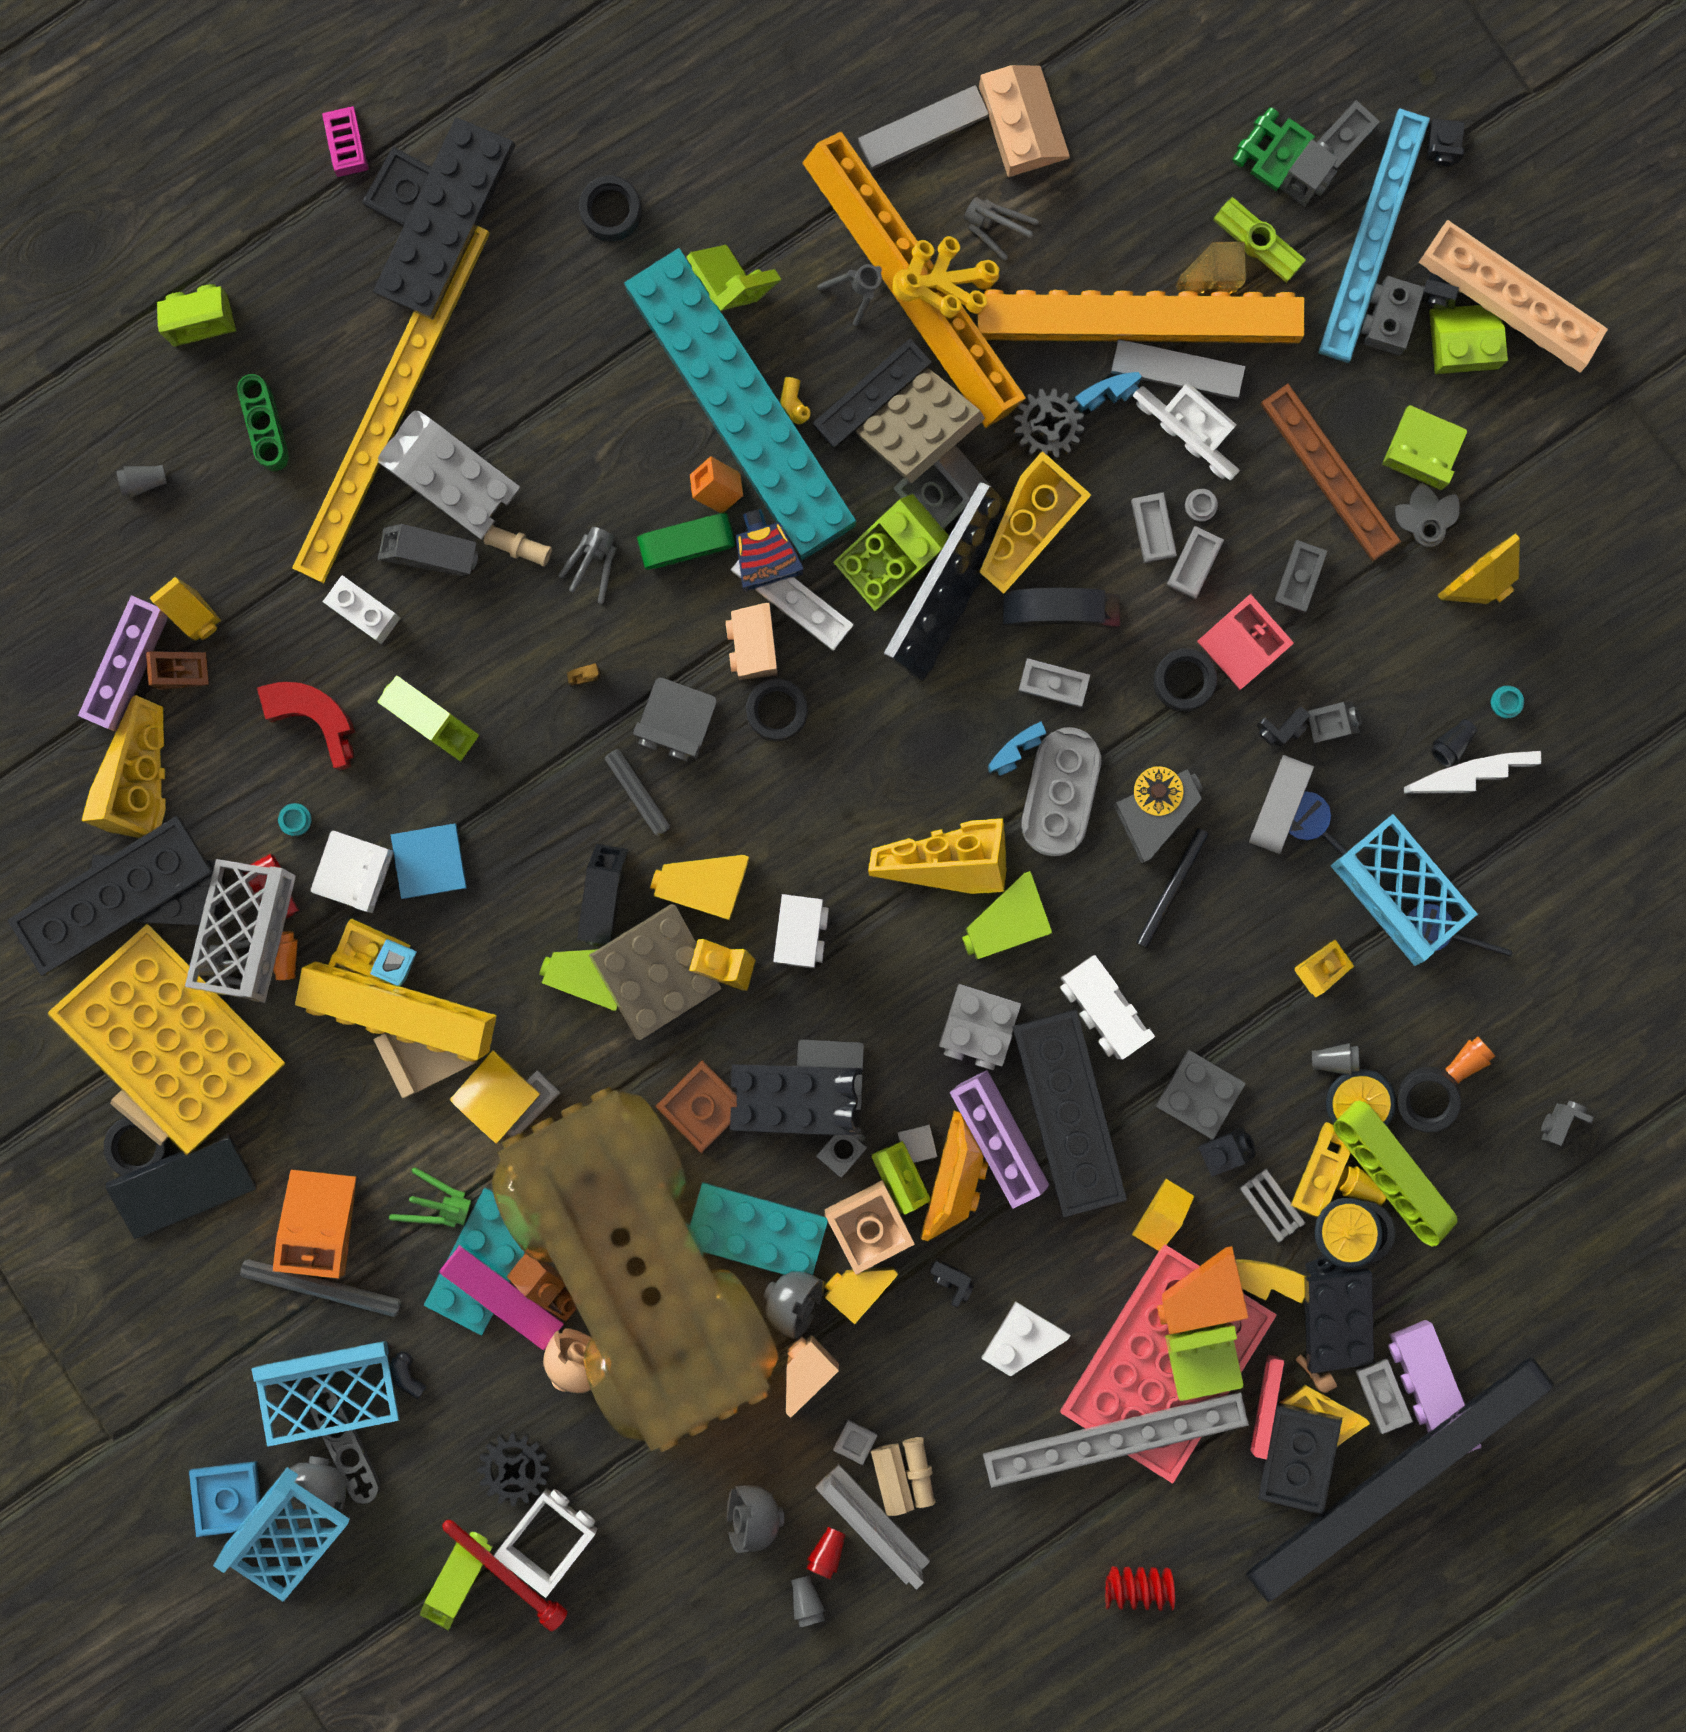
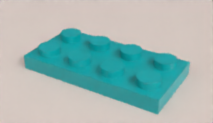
M702 1182L684 1247L784 1275L792 1271H802L813 1275L828 1220L825 1216Z
M485 1187L448 1259L458 1246L461 1245L510 1282L507 1275L524 1256L544 1217L536 1214L528 1218L526 1213L531 1210L524 1211L523 1206ZM439 1274L424 1303V1306L481 1336L484 1334L494 1314L441 1274Z

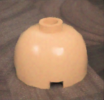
M566 1328L559 1334L558 1330L554 1333L546 1347L543 1365L547 1376L556 1389L562 1392L586 1393L598 1386L611 1368L612 1362L605 1349L601 1354L592 1347L597 1342L580 1331Z

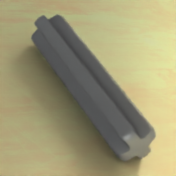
M616 749L610 752L605 757L606 762L656 836H660L670 829L669 823L621 751Z

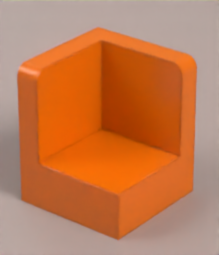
M712 456L690 474L692 498L719 513H724L743 496L740 473Z

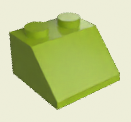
M214 284L204 285L197 288L195 293L187 295L182 292L172 293L165 297L166 300L157 302L159 333L173 347L236 331L228 295L221 286L216 287Z
M1481 305L1454 307V310L1449 308L1429 310L1435 374L1500 369L1508 361L1505 328L1501 318L1492 312L1485 310Z

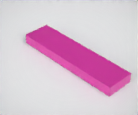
M461 1245L458 1246L439 1271L441 1275L542 1350L546 1348L554 1333L564 1325L561 1320L526 1298L517 1287Z

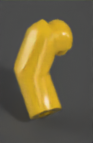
M785 377L780 404L793 423L802 424L808 421L811 412L808 406L805 407L797 397L801 381L796 378Z

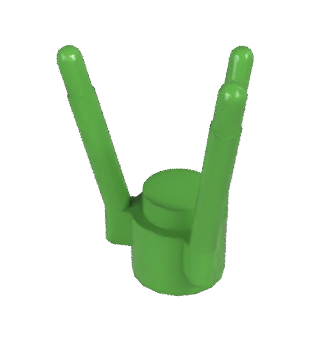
M413 1168V1174L452 1197L445 1196L443 1203L411 1196L409 1201L439 1210V1215L444 1217L391 1214L389 1219L402 1222L444 1224L454 1228L456 1224L464 1226L471 1200L464 1199L465 1192L455 1190L418 1168Z

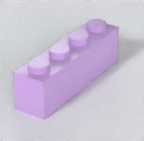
M131 595L78 714L79 717L112 731H117L146 669V652L154 651L168 619V616L157 606Z
M988 1070L960 1083L950 1094L1012 1209L1040 1196L1049 1187V1183Z
M1424 1320L1389 1334L1392 1343L1388 1344L1395 1363L1400 1362L1405 1374L1400 1375L1406 1392L1408 1394L1413 1393L1417 1405L1413 1406L1415 1416L1420 1425L1425 1423L1429 1433L1465 1404L1433 1324ZM1481 1444L1477 1445L1471 1451L1481 1448Z

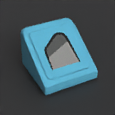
M386 939L370 974L396 986H401L407 979L417 951Z

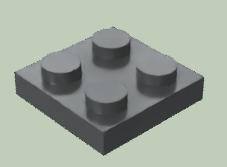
M1187 1050L1155 1107L1213 1140L1246 1083L1192 1051Z

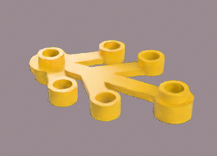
M947 236L938 245L939 254L931 274L920 276L924 263L928 262L934 254L932 244L926 240H920L912 249L913 258L908 270L902 269L896 273L893 278L892 288L894 294L899 299L910 302L920 298L939 309L944 316L949 318L954 317L959 312L962 304L970 312L978 314L987 305L986 296L980 291H972L969 294L956 285L973 282L978 288L989 290L999 279V267L995 262L985 260L980 261L974 268L946 272L951 259L960 250L959 242L955 238ZM930 288H936L946 294V296L942 298L931 291Z

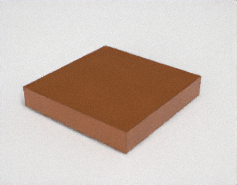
M702 1060L655 1107L702 1153L730 1125L731 1107H737V1095Z

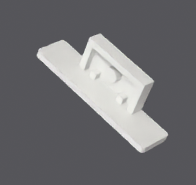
M1187 382L1167 406L1144 386L1136 390L1133 394V397L1137 399L1136 405L1146 414L1151 415L1153 413L1162 421L1160 425L1167 433L1172 436L1178 435L1186 442V449L1198 458L1202 456L1211 464L1209 467L1213 473L1222 479L1226 477L1229 480H1232L1240 470L1216 450L1236 424Z

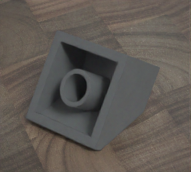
M955 445L913 483L903 478L894 487V490L901 498L914 494L945 530L960 518L978 484L982 482L989 485V483Z

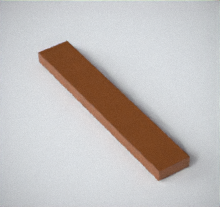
M1286 384L1263 400L1260 405L1372 562L1399 544L1401 541L1290 385Z

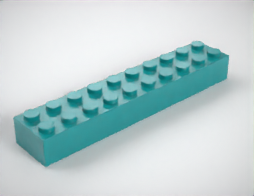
M680 248L624 282L626 291L769 513L776 523H781L799 559L803 561L856 527L855 518L728 322L710 299L709 293L700 279L694 274L691 265Z

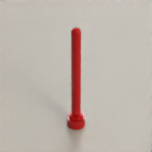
M446 1520L443 1523L442 1528L444 1532L537 1611V1616L540 1618L539 1622L549 1631H554L563 1623L567 1616V1610L557 1601H545L453 1520Z

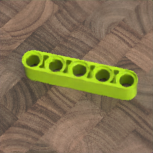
M1355 1101L1334 1122L1335 1133L1416 1236L1429 1246H1437L1457 1224L1456 1214L1376 1112L1365 1102Z

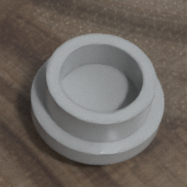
M1207 489L1192 491L1185 501L1187 515L1199 522L1211 519L1218 507L1215 495Z

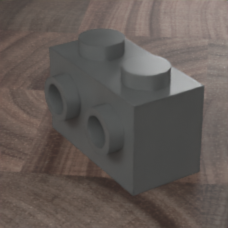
M1311 139L1288 171L1279 189L1306 207L1315 193L1321 197L1337 173L1333 166L1338 157L1333 155L1334 151L1323 142L1316 143Z
M1387 276L1381 285L1376 284L1370 303L1375 304L1372 316L1366 315L1361 333L1366 335L1363 345L1400 356L1407 348L1425 287Z

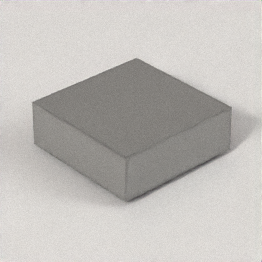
M930 1125L898 1132L899 1140L904 1142L913 1163L937 1157Z
M848 1419L833 1451L863 1465L877 1438V1434Z

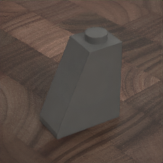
M399 524L383 529L378 560L462 576L468 575L471 570H474L478 560V552L475 551L476 542Z
M1188 769L1177 774L1183 785V798L1179 806L1169 814L1155 816L1146 813L1137 804L1134 794L1113 804L1141 863L1153 857L1201 800L1199 794L1203 791L1201 783L1196 774L1190 775Z

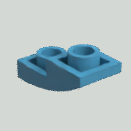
M1132 372L1105 379L1077 395L1073 402H1078L1077 410L1082 413L1087 408L1091 412L1098 408L1106 400L1103 396L1105 394L1113 403L1120 398L1127 401L1139 389L1137 385L1142 376L1139 372Z
M1042 722L1027 728L1011 739L997 753L987 767L989 773L997 771L999 776L1017 769L1015 763L1021 760L1017 748L1022 746L1023 750L1026 751L1042 744L1040 738L1046 734Z

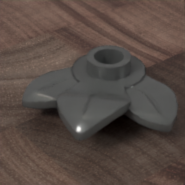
M1420 483L1411 495L1410 505L1400 504L1395 506L1396 520L1402 529L1413 533L1415 540L1420 545L1434 547L1444 540L1446 528L1457 521L1460 508L1459 499L1454 494L1438 500L1437 496L1426 484ZM1425 526L1433 528L1434 535L1432 537L1424 534Z

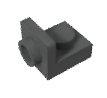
M1352 701L1307 711L1310 714L1308 719L1314 743L1360 733L1359 725L1362 724L1361 714L1358 707H1354Z

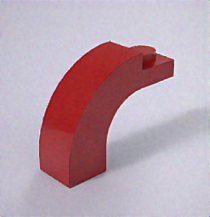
M278 682L257 688L266 720L275 722L293 716L312 718L319 724L324 733L333 768L343 770L351 767L349 759L354 758L352 746L349 739L344 740L343 736L355 733V730L347 713L334 699L312 686L297 682Z

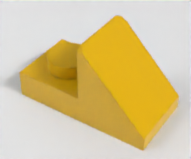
M698 939L689 971L747 991L756 960L744 949H729L705 939Z
M1333 940L1296 966L1295 972L1309 992L1316 998L1327 991L1354 965L1337 941Z

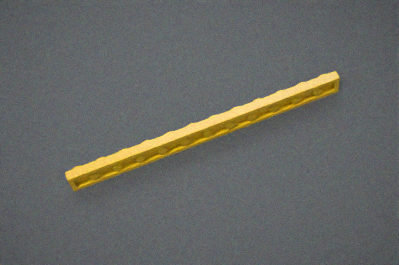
M477 226L434 319L432 320L413 312L292 567L295 571L324 584L380 466L378 457L387 443L394 437L488 239V230Z

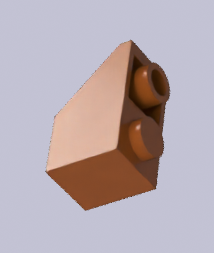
M529 1251L524 1254L507 1275L508 1279L526 1298L564 1321L569 1319L586 1298V1295L548 1263Z

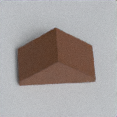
M146 652L150 686L158 690L209 685L206 652Z

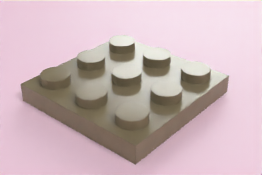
M926 368L872 417L867 419L855 432L865 444L906 480L913 483L978 426L985 417L976 406L931 369Z
M670 904L589 955L637 1040L643 1039L722 989L718 981L689 971L697 943L677 907L673 904Z

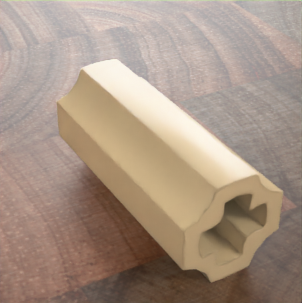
M888 1444L871 1450L886 1516H897L914 1510L899 1444Z

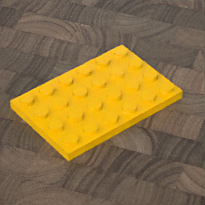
M146 924L48 1012V1016L188 1156L285 1065V1062L217 993L185 987L190 966ZM198 975L197 982H199V983H206V982Z

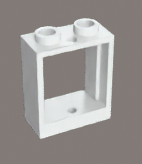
M547 1488L494 1555L508 1569L545 1598L591 1541L598 1529L594 1526L595 1520L583 1510H579L577 1513L567 1505L569 1500L566 1496L556 1489L551 1492ZM545 1503L584 1533L551 1576L512 1546Z

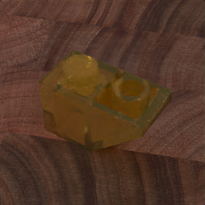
M1212 242L1180 275L1177 281V290L1185 289V291H1193L1200 294L1205 292V289H1218V292L1234 293L1237 291V288H1242L1246 281L1245 242Z

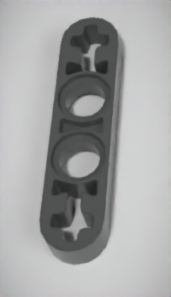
M320 1383L310 1388L307 1398L312 1400L317 1390L321 1387ZM325 1387L322 1393L328 1392L330 1394L327 1405L331 1410L341 1398ZM322 1402L316 1403L317 1405L326 1410ZM342 1403L338 1409L339 1412H336L334 1416L345 1424L351 1423L348 1412ZM311 1407L310 1412L318 1429H320L327 1417L322 1419V1413ZM356 1429L345 1431L339 1437L332 1436L331 1434L323 1435L324 1442L337 1469L344 1476L346 1489L351 1498L357 1503L365 1504L371 1502L380 1491V1481ZM345 1449H354L359 1454V1462L356 1466L350 1467L343 1463L341 1456ZM362 1466L366 1469V1471L360 1474L363 1482H371L373 1486L369 1490L368 1496H366L365 1492L358 1493L356 1489L360 1485L358 1476L356 1475L352 1479L349 1474L355 1473Z

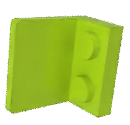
M727 245L698 250L687 255L694 274L700 278L709 292L710 299L718 306L720 311L757 302L782 280L775 269L764 272L757 269L746 276Z
M1409 405L1405 409L1382 465L1442 490L1450 483L1454 474L1451 468L1467 434V430Z
M1230 1322L1165 1335L1177 1396L1180 1401L1243 1388V1380L1234 1343L1237 1335L1235 1326Z

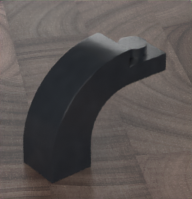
M1033 588L1006 591L1004 593L1003 624L1022 627L1050 624H1078L1106 628L1120 627V595L1105 593V590L1087 588Z

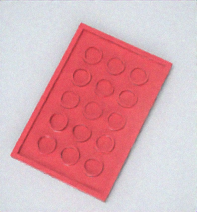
M1164 1244L1072 1390L1060 1413L1086 1429L1227 1395L1230 1392L1227 1391L1180 1401L1177 1396L1165 1335H1170L1168 1324L1161 1325L1157 1306L1163 1305L1162 1293L1200 1267L1199 1265ZM1245 1294L1244 1299L1248 1318L1230 1322L1235 1326L1237 1335L1234 1343L1241 1372L1277 1314ZM1201 1437L1129 1454L1128 1456L1173 1484Z

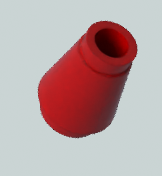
M828 1527L807 1558L809 1563L806 1569L831 1579L833 1572L837 1573L846 1535Z

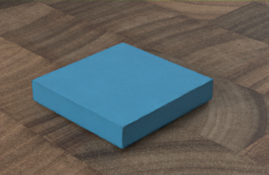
M457 824L391 834L401 899L467 888Z
M257 1461L197 1468L189 1471L196 1537L236 1532L261 1501Z

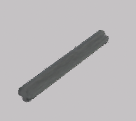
M248 1259L243 1262L240 1276L243 1278L395 1317L398 1315L401 1307V1300L398 1298L310 1275L275 1272L272 1265Z

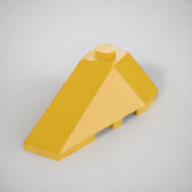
M1043 451L1020 476L980 569V573L1002 593H1005L1091 496L1087 490Z
M1515 533L1496 546L1437 596L1441 600L1488 604L1496 598L1500 603L1514 591L1511 585L1519 579L1520 538Z
M137 695L132 696L89 791L82 822L107 832L137 838L145 836L162 825L166 810L165 798L161 797V779H165V769L161 768L160 749L164 746L162 706Z
M1003 819L968 821L960 824L961 829L944 834L941 829L931 832L932 837L916 842L908 838L873 848L868 869L869 876L970 894L1004 892L1007 870Z

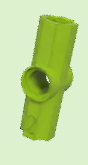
M1233 197L1225 203L1213 219L1214 222L1243 246L1247 255L1252 258H1258L1286 283L1306 261V259L1276 235L1275 229L1271 224L1260 221ZM1252 235H1263L1267 240V245H1256L1252 241Z

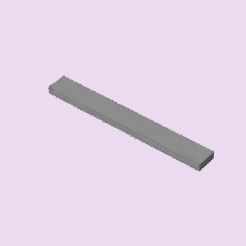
M1235 1392L983 1453L992 1488L1249 1426L1242 1395L1240 1392Z

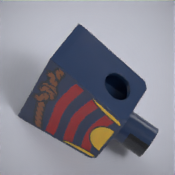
M761 509L745 513L743 517L748 532L736 535L743 591H751L803 575L802 564L781 523L767 526Z

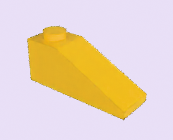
M174 577L150 597L151 601L195 641L199 638L204 640L217 630L215 625L221 621L197 590L177 577Z

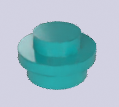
M1502 686L1491 697L1492 710L1502 718L1515 717L1524 707V697L1517 688Z
M297 803L286 805L278 816L281 830L291 836H300L307 832L312 821L309 810Z

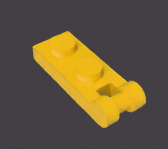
M1325 1122L1320 1131L1314 1151L1290 1205L1316 1218L1330 1203L1351 1153L1335 1133L1334 1125ZM1330 1142L1339 1145L1337 1154L1327 1150Z

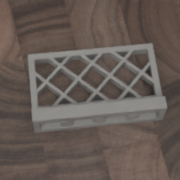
M216 859L185 987L265 1003L296 875L283 868L272 866L267 868ZM224 869H231L235 871L239 880L225 889L222 884ZM259 874L267 875L265 887L255 894L248 882ZM244 886L250 898L236 907L230 895ZM225 899L231 912L218 921L214 915L215 906ZM255 905L258 910L257 920L247 926L241 913ZM236 918L242 931L228 939L222 927ZM217 931L224 944L210 953L206 947L207 939ZM247 937L251 943L249 952L239 958L233 945ZM228 950L234 963L220 971L214 959ZM209 963L216 976L206 983L197 982L200 969ZM238 968L243 975L240 990L230 988L225 979Z
M838 1464L815 1488L906 1585L910 1582L917 1590L924 1583L922 1569L930 1562V1559L889 1516H886V1512L854 1478Z

